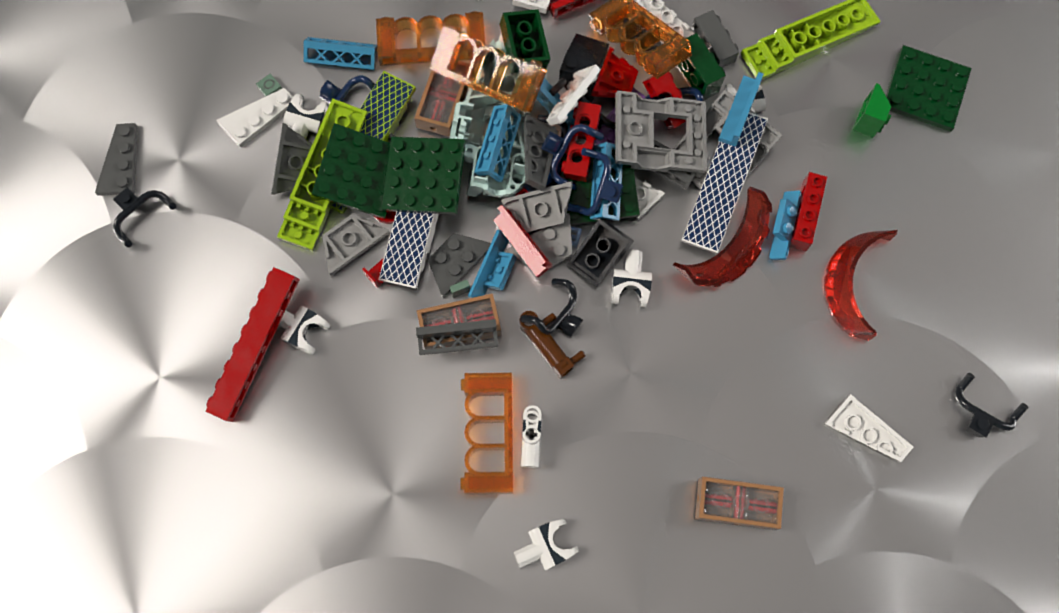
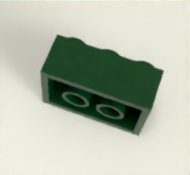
M539 9L504 12L499 25L511 74L531 72L533 69L538 71L546 70L551 58Z
M697 33L679 41L673 62L689 86L700 90L704 101L718 94L726 75L724 69L716 62L714 54L707 49L705 41Z

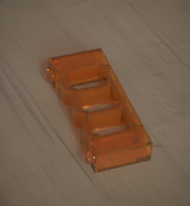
M609 0L589 13V25L593 31H597L600 35L605 34L607 40L612 43H620L623 53L635 55L636 62L656 79L692 56L690 41L634 0ZM624 18H631V20L625 23L624 25L616 27L624 21ZM644 29L647 30L645 33H643V34L640 35L639 37L634 38V39H630V38H632L633 36H635L636 34H638L639 32H641L642 30H644ZM660 40L663 42V44H661L657 48L651 51H646Z
M472 11L465 13V17L460 14H451L445 17L443 21L436 16L428 15L421 18L418 23L410 17H402L396 21L394 17L376 19L377 52L380 66L435 62L437 55L458 61L478 60L486 50L483 12ZM455 26L463 28L467 34V45L446 46V32L448 29ZM429 28L438 29L442 34V46L422 48V33ZM406 29L414 31L417 38V48L397 49V35L399 32Z
M451 25V28L443 27L429 68L430 70L523 112L532 111L547 72L546 68L541 67L543 63L533 59L531 62H528L520 57L506 56L500 48L484 46L480 40L467 37V34L461 32L462 28ZM470 42L474 48V55L467 75L455 69L463 47ZM489 52H493L496 56V66L488 85L477 80L484 58ZM515 61L519 66V76L510 95L499 90L506 68L511 62Z
M464 373V379H461V391H464L465 396H467L464 405L466 414L471 419L465 426L464 433L466 441L471 448L465 454L464 461L468 472H464V477L460 480L461 490H464L465 495L513 494L512 373ZM479 396H504V416H478L470 411L469 406L471 401ZM479 423H504L505 443H475L469 436L470 430ZM505 450V472L475 471L469 464L470 457L477 451Z

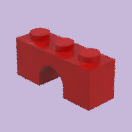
M667 69L659 71L642 82L651 98L660 94L666 98H682L681 90L676 87L673 75ZM668 117L667 120L663 121L669 130L686 122V119Z

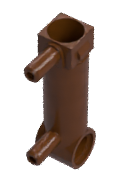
M525 311L521 314V316L529 315L538 318L537 314L533 311ZM551 313L542 321L547 326L556 319L554 313ZM519 318L521 331L529 337L560 379L572 371L574 365L586 356L583 351H579L573 357H567L550 334L541 333L534 324L531 326L525 325Z

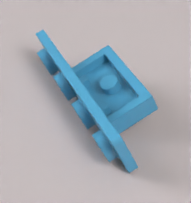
M799 190L784 192L783 199H780L773 229L774 238L769 255L771 260H786L788 257L802 192Z
M497 230L474 283L470 288L468 294L470 298L485 295L488 288L500 291L504 289L517 257L514 254L504 252L508 239L501 230Z

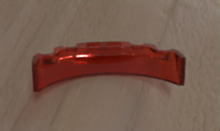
M751 186L747 189V204L740 227L729 244L716 256L699 264L683 265L675 262L673 266L690 282L698 286L719 287L721 284L728 281L732 282L743 275L762 251L760 248L764 238L767 239L770 232L768 224L770 212L772 213V204L766 193Z
M898 230L872 231L857 235L842 244L833 254L827 265V274L824 276V295H826L829 304L828 308L832 316L837 319L844 328V331L850 336L870 341L877 335V332L864 319L856 304L853 292V276L857 262L863 252L880 238L890 241L897 235Z

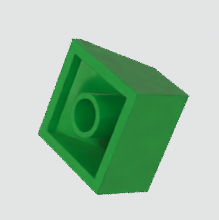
M876 83L864 100L853 127L854 131L872 138L877 132L881 133L884 125H887L891 118V114H889L891 105L880 84Z

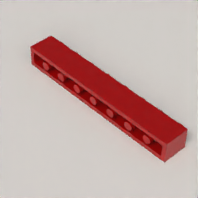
M275 267L267 274V282L258 293L256 305L249 312L250 318L241 329L239 341L232 348L233 354L224 365L222 377L215 384L216 390L206 403L207 409L205 412L224 421H234L300 281L299 278Z

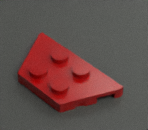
M610 47L591 96L615 98L617 91L632 92L639 71L623 57L619 59L614 54V49Z

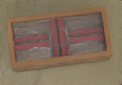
M440 55L436 56L414 117L416 128L450 137L455 105L458 102L464 101L473 75L472 64Z
M493 293L416 310L420 327L496 319L497 337L502 336ZM493 332L484 333L480 339L493 338ZM465 335L461 342L464 344L472 343L475 338L471 335ZM445 337L441 344L445 347H451L455 340L451 337ZM431 339L423 340L425 350L432 349L436 344Z
M701 477L698 479L695 520L769 530L781 529L784 488Z

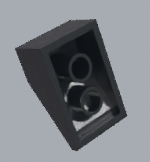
M576 33L560 67L559 80L565 78L569 82L575 79L573 77L575 72L595 64L601 69L609 44Z
M599 219L567 265L598 287L625 255L634 240L607 220Z

